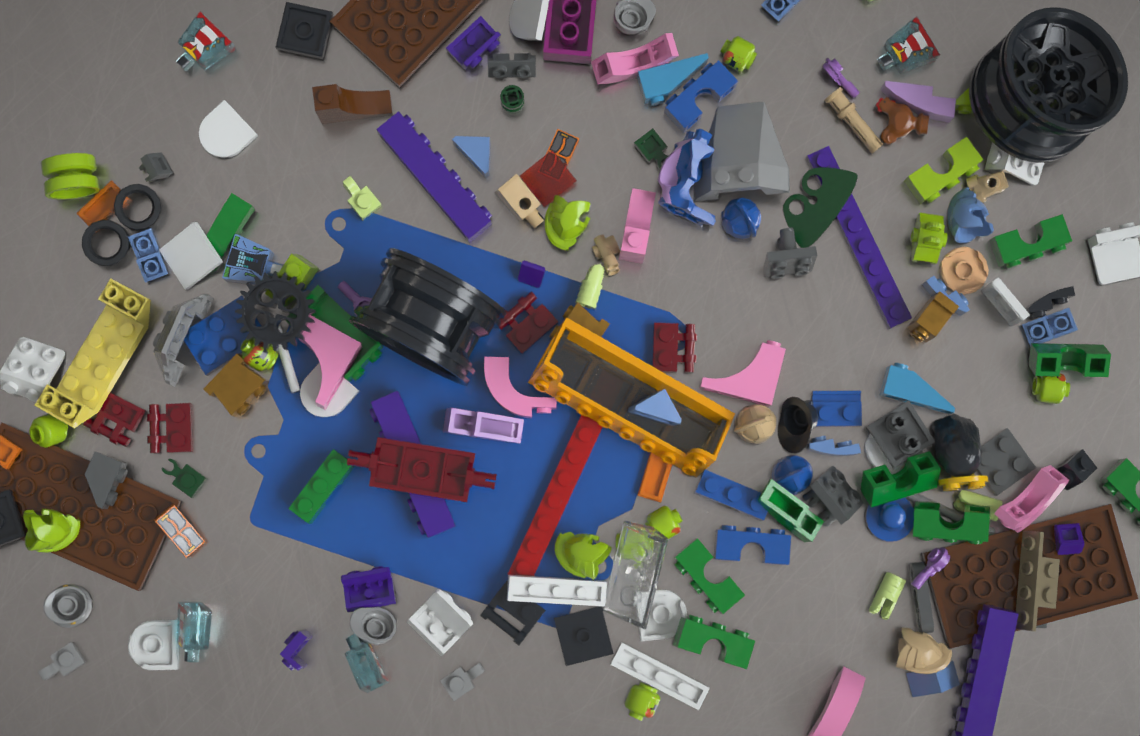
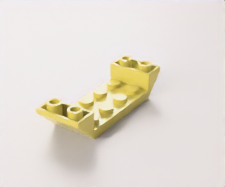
M111 278L98 298L106 306L59 385L55 389L47 384L34 405L73 428H76L99 412L149 326L151 300Z

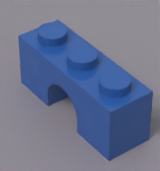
M719 60L714 65L709 63L701 71L702 75L697 80L692 78L684 85V91L679 96L674 94L665 103L667 106L664 113L683 134L702 116L703 112L695 103V98L698 95L710 94L719 103L737 86L738 80Z
M704 470L701 473L694 494L729 506L759 521L765 520L768 511L758 501L761 492L708 470Z
M722 525V530L715 531L714 559L740 561L742 548L751 542L761 548L763 553L762 563L789 565L791 535H785V530L771 529L770 533H761V528L746 527V532L736 531V526Z

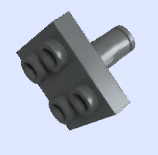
M794 228L781 229L780 237L777 239L779 251L767 252L763 266L764 277L771 276L773 279L784 277L785 274L795 273L796 276L808 274L809 271L813 270L817 258L816 246L797 248Z
M910 401L903 403L867 426L892 468H895L906 461L908 457L914 456L935 442Z
M834 465L827 469L810 486L812 489L803 495L805 502L813 497L807 503L810 507H814L821 500L826 505L827 509L820 512L818 517L823 520L828 516L823 523L827 527L835 520H838L842 525L864 504L860 494L851 488L846 482L844 474L837 470Z

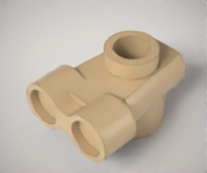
M1003 171L981 177L974 175L966 178L970 191L976 193V198L982 203L987 201V197L1001 193L1009 187ZM994 178L997 183L995 187L991 188L990 182Z
M599 235L595 237V245L592 246V250L596 259H602L608 276L617 274L620 269L615 255L620 253V249L614 236L611 235L605 238L604 235Z

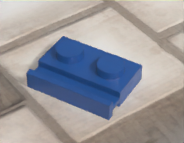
M861 391L811 392L813 406L818 413L816 427L862 426Z

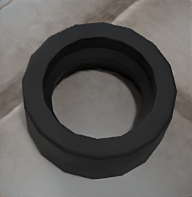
M128 185L121 189L116 196L114 202L115 215L120 223L127 228L134 230L146 229L153 225L159 217L161 210L160 199L156 192L146 185ZM132 193L145 194L152 203L151 214L143 221L130 220L123 212V202Z
M100 220L92 223L82 236V249L85 256L91 262L101 266H110L120 262L126 256L129 249V239L126 230L120 224L111 220ZM111 229L119 236L120 248L113 256L101 257L93 251L91 239L98 230Z

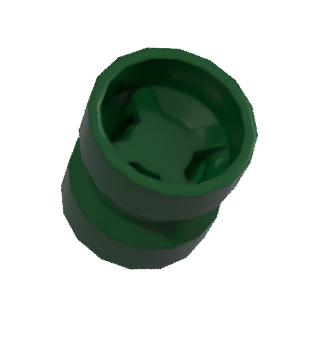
M508 85L501 91V106L504 111L516 114L523 109L524 93L520 87Z

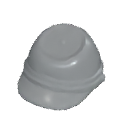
M621 0L617 2L614 9L616 27L622 33L628 35L646 31L655 16V5L651 0Z
M381 607L359 608L351 614L350 629L363 642L371 645H380L388 642L395 635L396 621L389 611Z

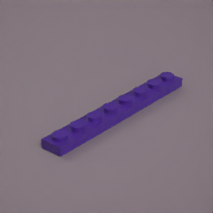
M829 146L806 157L811 169L820 167L840 169ZM815 175L817 182L821 187L822 178L819 175ZM851 193L835 219L888 328L891 329L912 319V316Z

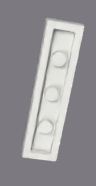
M508 575L506 599L507 601L605 606L607 582L604 580Z
M622 642L611 662L612 666L697 710L700 709L710 689Z

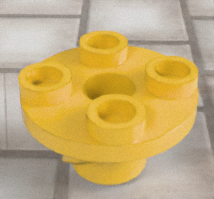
M975 473L964 477L951 475V478L938 481L939 486H943V491H956L960 486L967 485L968 489H981L985 486V483L989 482L988 476H975Z

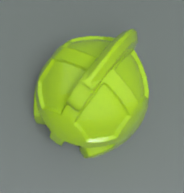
M554 196L553 203H550L545 215V231L548 239L554 246L568 251L569 247L576 244V238L584 232L591 219L586 216L584 222L579 220L583 214L588 213L590 202H567L563 197Z
M42 509L41 513L43 515L36 514L34 510L24 511L23 518L28 529L25 536V546L29 551L36 550L37 552L48 553L61 550L72 543L79 533L80 520L75 519L70 514L65 516L53 509Z
M572 532L558 535L555 543V555L562 567L571 574L582 578L589 577L594 580L598 575V565L607 559L612 547L603 542L592 545L593 540L599 541V536L586 533L574 535Z

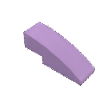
M885 81L881 86L882 93L898 104L907 105L917 115L923 113V115H929V119L950 123L954 118L956 99L932 96L933 86Z
M446 408L443 433L521 443L524 419Z

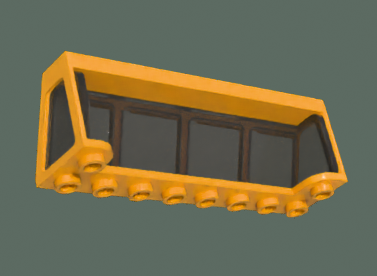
M567 317L556 330L528 381L536 390L551 395L559 403L567 404L580 415L590 417L597 421L600 426L613 430L621 438L636 443L644 451L652 452L665 463L673 464L682 469L685 474L694 477L699 476L715 462L735 416V413ZM665 389L682 420L681 424L671 426L629 413L628 408L651 394Z

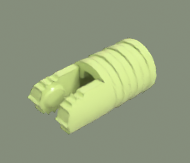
M594 264V266L589 267L585 280L583 279L581 282L580 291L575 301L576 304L578 302L583 307L596 309L600 291L603 287L601 283L605 271L601 264Z
M961 490L958 495L959 498L953 503L955 509L963 512L965 505L990 506V520L992 521L998 520L995 512L1002 506V500L967 490Z
M886 572L871 603L869 612L872 614L878 613L882 607L881 617L885 620L889 619L906 580Z

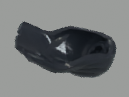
M954 413L933 421L935 453L946 472L955 477L974 474L982 461L979 428L971 419Z

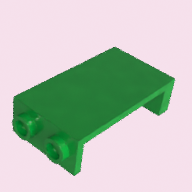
M317 285L311 291L310 296L307 297V300H315V303L309 306L311 309L316 310V313L311 314V316L355 339L362 345L356 360L344 376L349 382L352 379L357 381L365 373L364 367L369 362L374 363L382 355L380 350L383 346L349 323L351 316ZM290 313L287 317L296 319L297 315Z

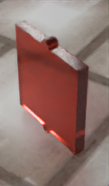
M553 149L520 175L530 188V191L534 193L544 207L554 200L555 195L559 196L577 181L568 170L567 163H563Z

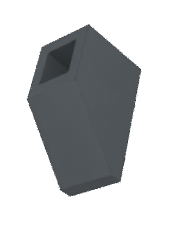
M94 451L85 472V477L97 507L108 509L109 506H113L117 499L118 493L115 491L118 484L123 483L128 470L125 468L127 464Z

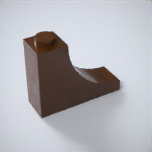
M337 84L312 87L315 112L322 124L393 115L390 90L353 91L341 88Z

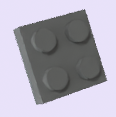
M1008 428L981 446L982 461L977 471L980 476H988L989 482L986 484L995 496L1036 469V466Z

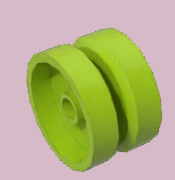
M69 153L55 155L42 160V175L48 178L43 184L45 196L49 199L65 200L83 198L98 193L100 190L99 181L96 176L92 175L97 169L95 156L87 153Z

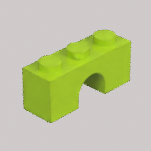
M967 136L944 152L943 157L949 166L946 174L934 172L927 163L904 180V183L919 204L926 200L930 204L941 196L939 191L945 187L948 190L952 189L960 183L958 178L964 174L969 177L980 169L978 165L983 161V158Z

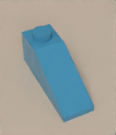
M708 53L638 71L637 79L644 104L651 103L654 106L665 102L664 99L670 97L707 64Z
M894 363V366L890 365L886 368L880 396L902 402L910 401L912 405L948 415L955 412V407L917 373L908 370L909 366Z

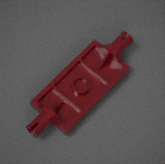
M377 437L376 448L372 453L349 450L348 456L358 458V460L347 458L348 466L369 468V471H371L370 487L461 502L468 501L469 490L472 488V485L494 489L495 482L485 480L496 481L497 477L496 473L475 471V468H473L475 453Z

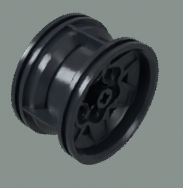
M1058 7L1043 8L1031 12L1021 19L997 45L980 59L971 75L969 86L970 104L980 128L998 148L1024 161L1035 163L1051 162L1072 152L1089 134L1103 127L1117 115L1127 96L1128 73L1120 49L1112 37L1098 23L1074 10ZM1070 113L1076 118V120L1070 121Z
M389 248L386 252L388 258H383L380 263L383 267L380 274L381 284L369 305L356 306L354 312L357 317L351 316L349 323L365 335L404 358L448 380L467 386L470 380L466 376H473L475 373L469 356L479 338L488 336L493 328L500 327L501 321L498 318L503 319L507 312L489 296L453 274L410 253Z

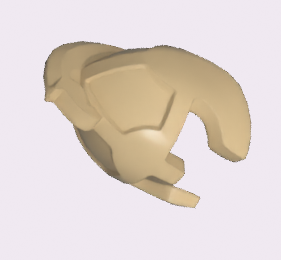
M754 404L746 406L737 415L733 431L746 442L761 444L768 440L775 432L776 416L764 405Z
M902 627L903 638H899V657L896 668L919 674H932L948 666L952 657V650H949L945 644H938L927 633L923 632L921 634L917 631L914 632L910 628Z

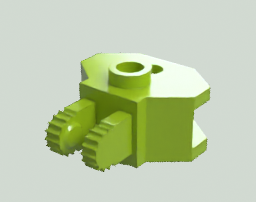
M926 213L918 214L915 227L911 232V261L917 262L919 260L930 262L933 265L937 264L942 247L946 246L947 233L944 232V216Z

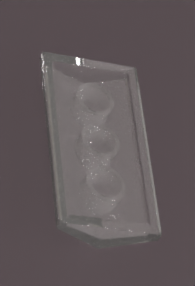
M630 521L623 522L606 593L605 606H603V611L642 629L647 628L668 543V538L654 527Z

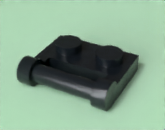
M506 581L480 616L485 620L489 619L511 636L514 639L513 642L519 646L546 610L536 602L507 601L508 581ZM499 605L525 626L519 631L493 610Z

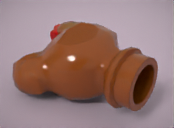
M889 97L885 99L880 98L876 103L877 111L888 115V125L881 133V140L885 144L896 142L897 138L908 135L912 130H915L918 135L927 134L929 115L920 113L915 117L907 105L898 104L894 100H889Z

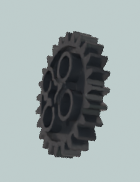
M274 271L272 278L267 273H264V280L261 281L258 277H254L256 284L253 286L247 282L246 285L249 291H240L245 298L244 300L236 301L242 305V309L235 310V313L242 315L236 322L245 325L241 328L240 332H249L246 337L248 341L256 338L254 346L258 347L263 342V348L266 351L270 345L273 346L275 352H278L279 345H282L283 349L287 351L288 343L296 347L297 338L305 340L302 334L303 331L311 333L307 324L315 323L310 318V315L315 314L316 310L311 309L309 306L313 305L315 300H307L311 291L303 292L305 284L302 282L296 285L297 277L294 276L288 281V274L285 272L281 278H279L276 271ZM267 290L272 291V300L268 303H263L261 299L262 294ZM289 297H296L297 304L293 309H287L285 306V301ZM255 305L276 309L278 306V309L283 312L296 314L297 318L293 319L280 314H276L274 318V315L268 311L255 309ZM260 314H265L267 318L265 325L257 327L255 324L256 317ZM284 320H288L291 324L289 331L281 333L279 331V324Z

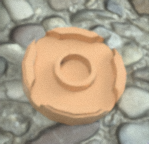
M965 246L955 248L947 253L941 261L939 269L940 278L946 288L952 292L956 290L963 295L972 294L984 285L989 272L987 261L982 253Z

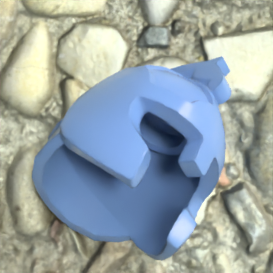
M968 187L957 192L948 207V226L955 241L958 243H968L975 239L976 236H988L994 231L993 224L986 221V216L989 215L986 206L976 198V193L970 191Z

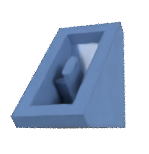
M455 136L452 139L453 145L487 178L490 169V137Z
M665 389L651 394L628 408L629 413L671 426L681 424L682 419Z
M950 661L945 669L937 673H906L912 697L942 693L960 685L954 661Z

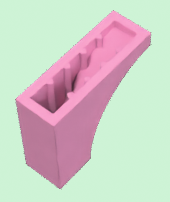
M632 188L619 260L643 264L656 192Z
M310 315V318L315 321V323L307 324L311 333L303 331L302 334L305 340L299 338V341L307 345L320 362L322 382L315 402L318 407L326 410L344 380V376L348 373L360 353L362 345L355 339Z
M767 340L766 343L760 344L755 358L744 370L725 378L703 377L699 389L770 407L773 402L786 349L781 348V344L778 342Z

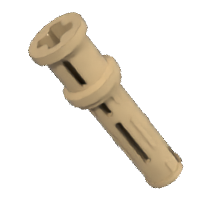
M839 87L824 100L825 103H829L838 113L837 117L841 120L844 119L870 153H874L883 145V142L855 110V103H851L842 93L843 89Z

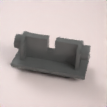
M493 53V55L488 56V77H536V55H531V53H514V60H509V53Z

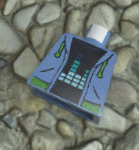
M235 234L222 278L230 283L246 284L248 282L255 285L254 277H258L261 281L264 280V273L273 277L274 271L279 273L284 264L272 261L274 253L270 249Z

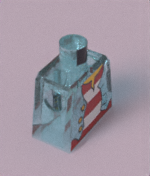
M200 11L178 40V44L185 53L176 62L184 71L190 69L195 63L203 70H207L234 52L236 47Z
M915 17L886 41L884 48L887 53L878 57V62L883 70L895 65L898 72L902 74L935 62L940 53L919 18Z
M178 602L177 643L185 650L184 661L199 662L200 650L209 648L212 611L203 602Z
M355 634L346 638L350 651L346 652L345 656L359 689L369 693L389 683L374 648L369 643H364ZM363 656H366L365 661L363 663H360V659Z

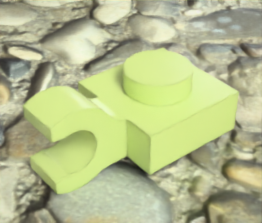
M351 176L343 181L344 188L352 196L347 202L362 221L381 207V203L367 186L360 190Z

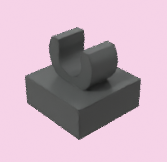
M162 152L146 154L141 158L143 164L139 169L140 171L147 170L149 174L145 178L146 182L167 178L173 173Z

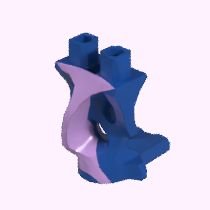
M697 129L696 132H687L684 140L675 143V150L665 159L658 176V183L662 188V195L658 203L669 211L670 214L683 217L700 226L703 224L714 226L716 222L715 215L695 205L689 194L690 187L702 177V159L710 157L714 152V148L708 146L712 134L703 129Z

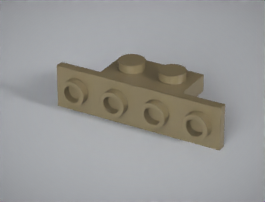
M1023 531L1016 605V612L1019 614L1016 625L1018 630L1036 631L1038 607L1056 609L1060 559L1042 557L1044 532Z

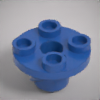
M905 497L872 508L868 504L865 515L867 527L880 540L888 542L901 540L913 528L914 509Z

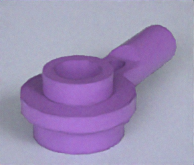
M826 58V62L822 67L839 86L842 85L852 99L855 98L860 92L851 81H847L841 74L843 67L835 58L833 60Z
M345 281L338 285V289L354 303V310L356 306L362 307L363 305L370 304L372 298L360 297Z
M944 547L934 548L928 554L927 566L911 583L916 589L919 590L930 576L932 577L936 572H940L948 564L950 555H948V551Z

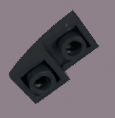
M1074 286L1051 292L1034 301L1025 309L1031 314L1032 318L1044 317L1046 312L1053 309L1052 301L1054 305L1068 303L1069 298L1075 296Z

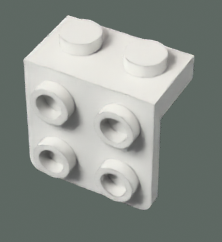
M992 142L984 170L990 173L1003 171L1030 185H1037L1044 163L1028 162L1013 157Z
M1134 222L1120 225V229L1111 231L1110 227L1097 230L1096 235L1088 239L1099 284L1105 285L1140 277V245L1138 241L1140 225L1134 226Z
M26 337L20 338L0 370L1 389L9 394H17L28 398L32 402H37L47 384L50 385L63 362L65 352Z
M437 589L425 604L407 621L441 657L473 625L470 615L464 609H460L447 592Z

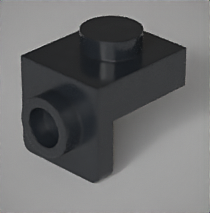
M1081 449L1063 465L1056 468V470L1069 479L1064 488L1070 490L1083 483L1097 469V466L1086 452Z

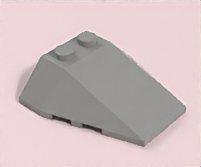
M765 102L718 106L709 131L712 137L708 146L714 148V152L710 157L702 159V177L698 182L694 183L695 201L719 199V193L761 189L766 195L790 193L789 167L785 161Z
M206 293L175 305L171 311H167L163 319L164 328L154 339L153 346L155 348L153 352L165 383L173 387L176 386L184 368V364L175 359L194 317L201 320L205 319L214 298Z

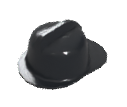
M790 397L783 402L778 425V438L782 447L790 453L802 452L807 447L811 431L817 426L818 413L813 406V401H803L798 397Z

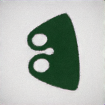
M820 167L810 169L804 174L802 178L803 190L810 196H816L817 203L811 204L809 199L802 194H793L786 199L783 205L785 220L789 228H794L795 240L801 248L810 247L839 214L856 185L858 179L856 173L843 169ZM814 174L822 178V186L817 190H812L807 185L808 178ZM796 199L804 203V211L799 215L792 214L789 209L790 203Z

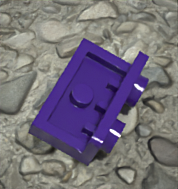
M480 16L449 44L446 50L464 70L469 66L474 69L483 60L480 57L487 50L491 53L499 46L500 42L498 40L501 34L498 31L495 32L483 17Z
M378 566L363 572L351 571L347 575L341 576L347 612H353L359 608L396 604L393 577L389 567Z
M307 630L294 631L284 642L287 646L280 655L283 657V664L292 671L294 669L299 671L308 665L297 655L313 637Z

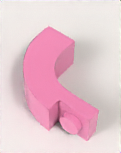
M665 33L641 47L623 52L605 53L591 61L597 84H609L636 78L638 71L668 64L669 61L678 57L679 54L673 34Z
M484 357V373L487 386L493 398L505 410L520 417L532 418V409H537V413L550 414L551 409H556L557 401L555 398L528 397L514 389L509 380V357Z
M1052 465L1041 468L1027 488L1013 501L1000 506L995 515L1005 527L1018 533L1029 526L1047 509L1069 482V479Z
M843 666L832 684L830 695L820 717L807 736H842L861 696L866 679L864 676Z

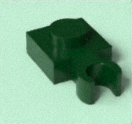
M652 128L635 141L634 146L648 163L655 159L658 169L661 170V162L665 161L668 157L663 152L668 146Z
M168 459V461L174 464V469L168 471L162 467V471L167 475L176 477L172 484L189 497L194 498L208 478L188 464L181 469L176 460Z

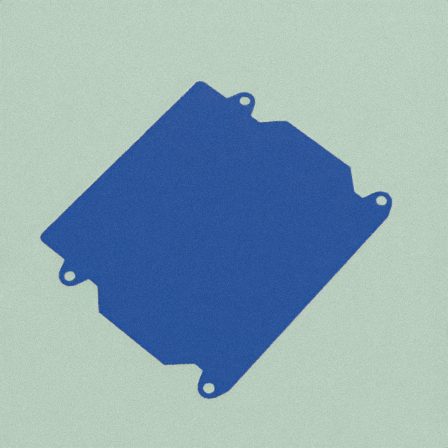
M353 208L332 211L325 219V230L331 238L344 248L340 262L315 274L304 290L312 291L319 285L350 316L357 317L354 312V303L338 289V285L345 281L360 297L373 298L381 284L380 274L383 267L380 263L383 258H388L386 255L387 250L395 248L430 262L467 282L497 302L505 311L513 308L521 296L525 297L532 291L537 299L531 306L537 309L543 304L557 319L558 323L556 325L560 326L565 319L562 316L570 305L575 307L576 305L575 301L580 291L581 282L546 271L541 287L536 288L518 281L521 262L372 213L362 221ZM337 217H342L346 222L345 228L341 231H336L332 227V221ZM605 290L600 291L596 309L583 307L598 322L604 319L610 323L602 338L651 366L653 365L654 323H678V330L681 333H685V324L672 313ZM524 310L515 318V321L520 324L529 316L528 313ZM509 325L502 330L493 328L488 336L479 338L469 356L475 373L473 376H466L470 380L467 386L437 375L383 346L380 350L382 355L374 363L369 362L364 367L366 371L357 381L354 379L350 381L360 392L342 412L331 417H317L311 414L301 401L300 391L291 393L280 355H278L268 388L284 419L278 435H264L251 438L244 449L245 458L248 463L264 476L250 514L251 523L256 527L374 567H389L392 573L488 605L504 583L508 581V572L581 415L574 408L567 404H561L558 401L556 409H551L550 414L537 413V409H532V418H524L508 412L497 403L489 391L484 373V357H509V380L514 389L520 394L528 397L554 398L545 392L536 390L528 381L551 341L549 336L556 325L523 354L506 337L513 330ZM297 338V346L295 347L288 343V351L301 390L304 379L319 364V360L314 352ZM685 342L678 343V351L683 350ZM556 348L550 363L563 371L564 375L560 382L576 390L590 365V361L586 359L581 366L574 361L576 356ZM596 366L581 392L585 397H590L601 374L602 367ZM624 380L610 411L618 414L632 389V384ZM639 389L630 406L650 396V394ZM396 391L402 397L422 445L475 453L473 466L475 471L497 474L496 481L485 480L495 482L494 489L472 485L467 502L445 499L456 527L431 538H428L426 534L422 535L418 528L417 521H420L417 511L412 513L407 499L411 498L410 494L370 487L371 471H369V468L355 466L344 482L330 495L325 503L326 506L312 524L305 522L288 509L333 449L345 458L356 460L358 458L348 456L349 450L365 453L375 451L377 437H380L378 432L382 431L379 421L374 423L369 409L373 408L371 402ZM446 408L524 419L521 443L443 433ZM627 409L623 417L624 419L657 437L661 422L629 413ZM602 427L534 576L593 580L589 577L575 576L562 567L555 555L556 539L560 533L564 534L567 532H572L574 535L581 533L596 535L600 525L632 510L650 452L644 451L639 445L630 440L621 438L613 430ZM261 444L265 447L266 452L262 458H255L252 455L251 450L254 445ZM610 555L605 560L606 570L603 573H598L594 580H606L612 574L614 565ZM537 603L546 610L537 622L556 628L554 617L569 614L572 605ZM499 605L496 606V608L504 610Z

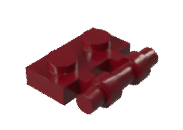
M532 291L525 297L521 296L513 308L509 311L506 310V316L503 319H499L501 321L500 330L507 325L513 329L506 337L521 354L526 352L558 323L557 319L543 304L537 309L531 306L537 299ZM525 310L529 316L518 324L515 318Z
M654 323L653 367L661 372L677 373V363H684V372L694 373V363H697V356L694 355L695 342H697L695 324H686L685 333H678V323ZM678 342H685V355H678Z
M110 392L97 413L98 415L95 420L89 418L83 425L89 428L90 432L109 438L111 443L127 447L131 438L123 435L125 429L127 428L135 432L146 410ZM106 419L117 423L114 430L104 425Z
M149 404L147 422H149L150 436H147V444H150V453H160V444L165 443L167 453L193 452L192 404H166V414H159V404ZM159 422H166L165 436H159Z

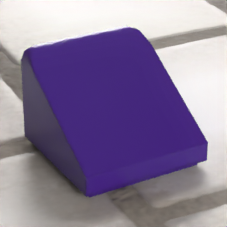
M524 260L521 264L518 281L540 288L546 269L543 266Z
M1079 523L1054 525L1057 554L1081 553L1085 543Z

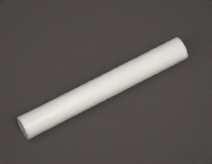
M279 324V331L283 333L281 325ZM279 345L278 351L291 393L299 392L300 386L289 351L284 350L282 345Z

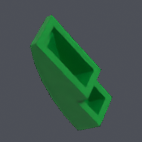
M233 193L225 202L206 235L222 261L230 252L234 235L242 234V228L255 210L252 205ZM220 264L218 267H216L214 270L217 271V270L219 269V267L221 266V264Z
M769 479L758 498L761 505L781 525L803 542H813L824 523L821 518L808 510V505L772 479Z

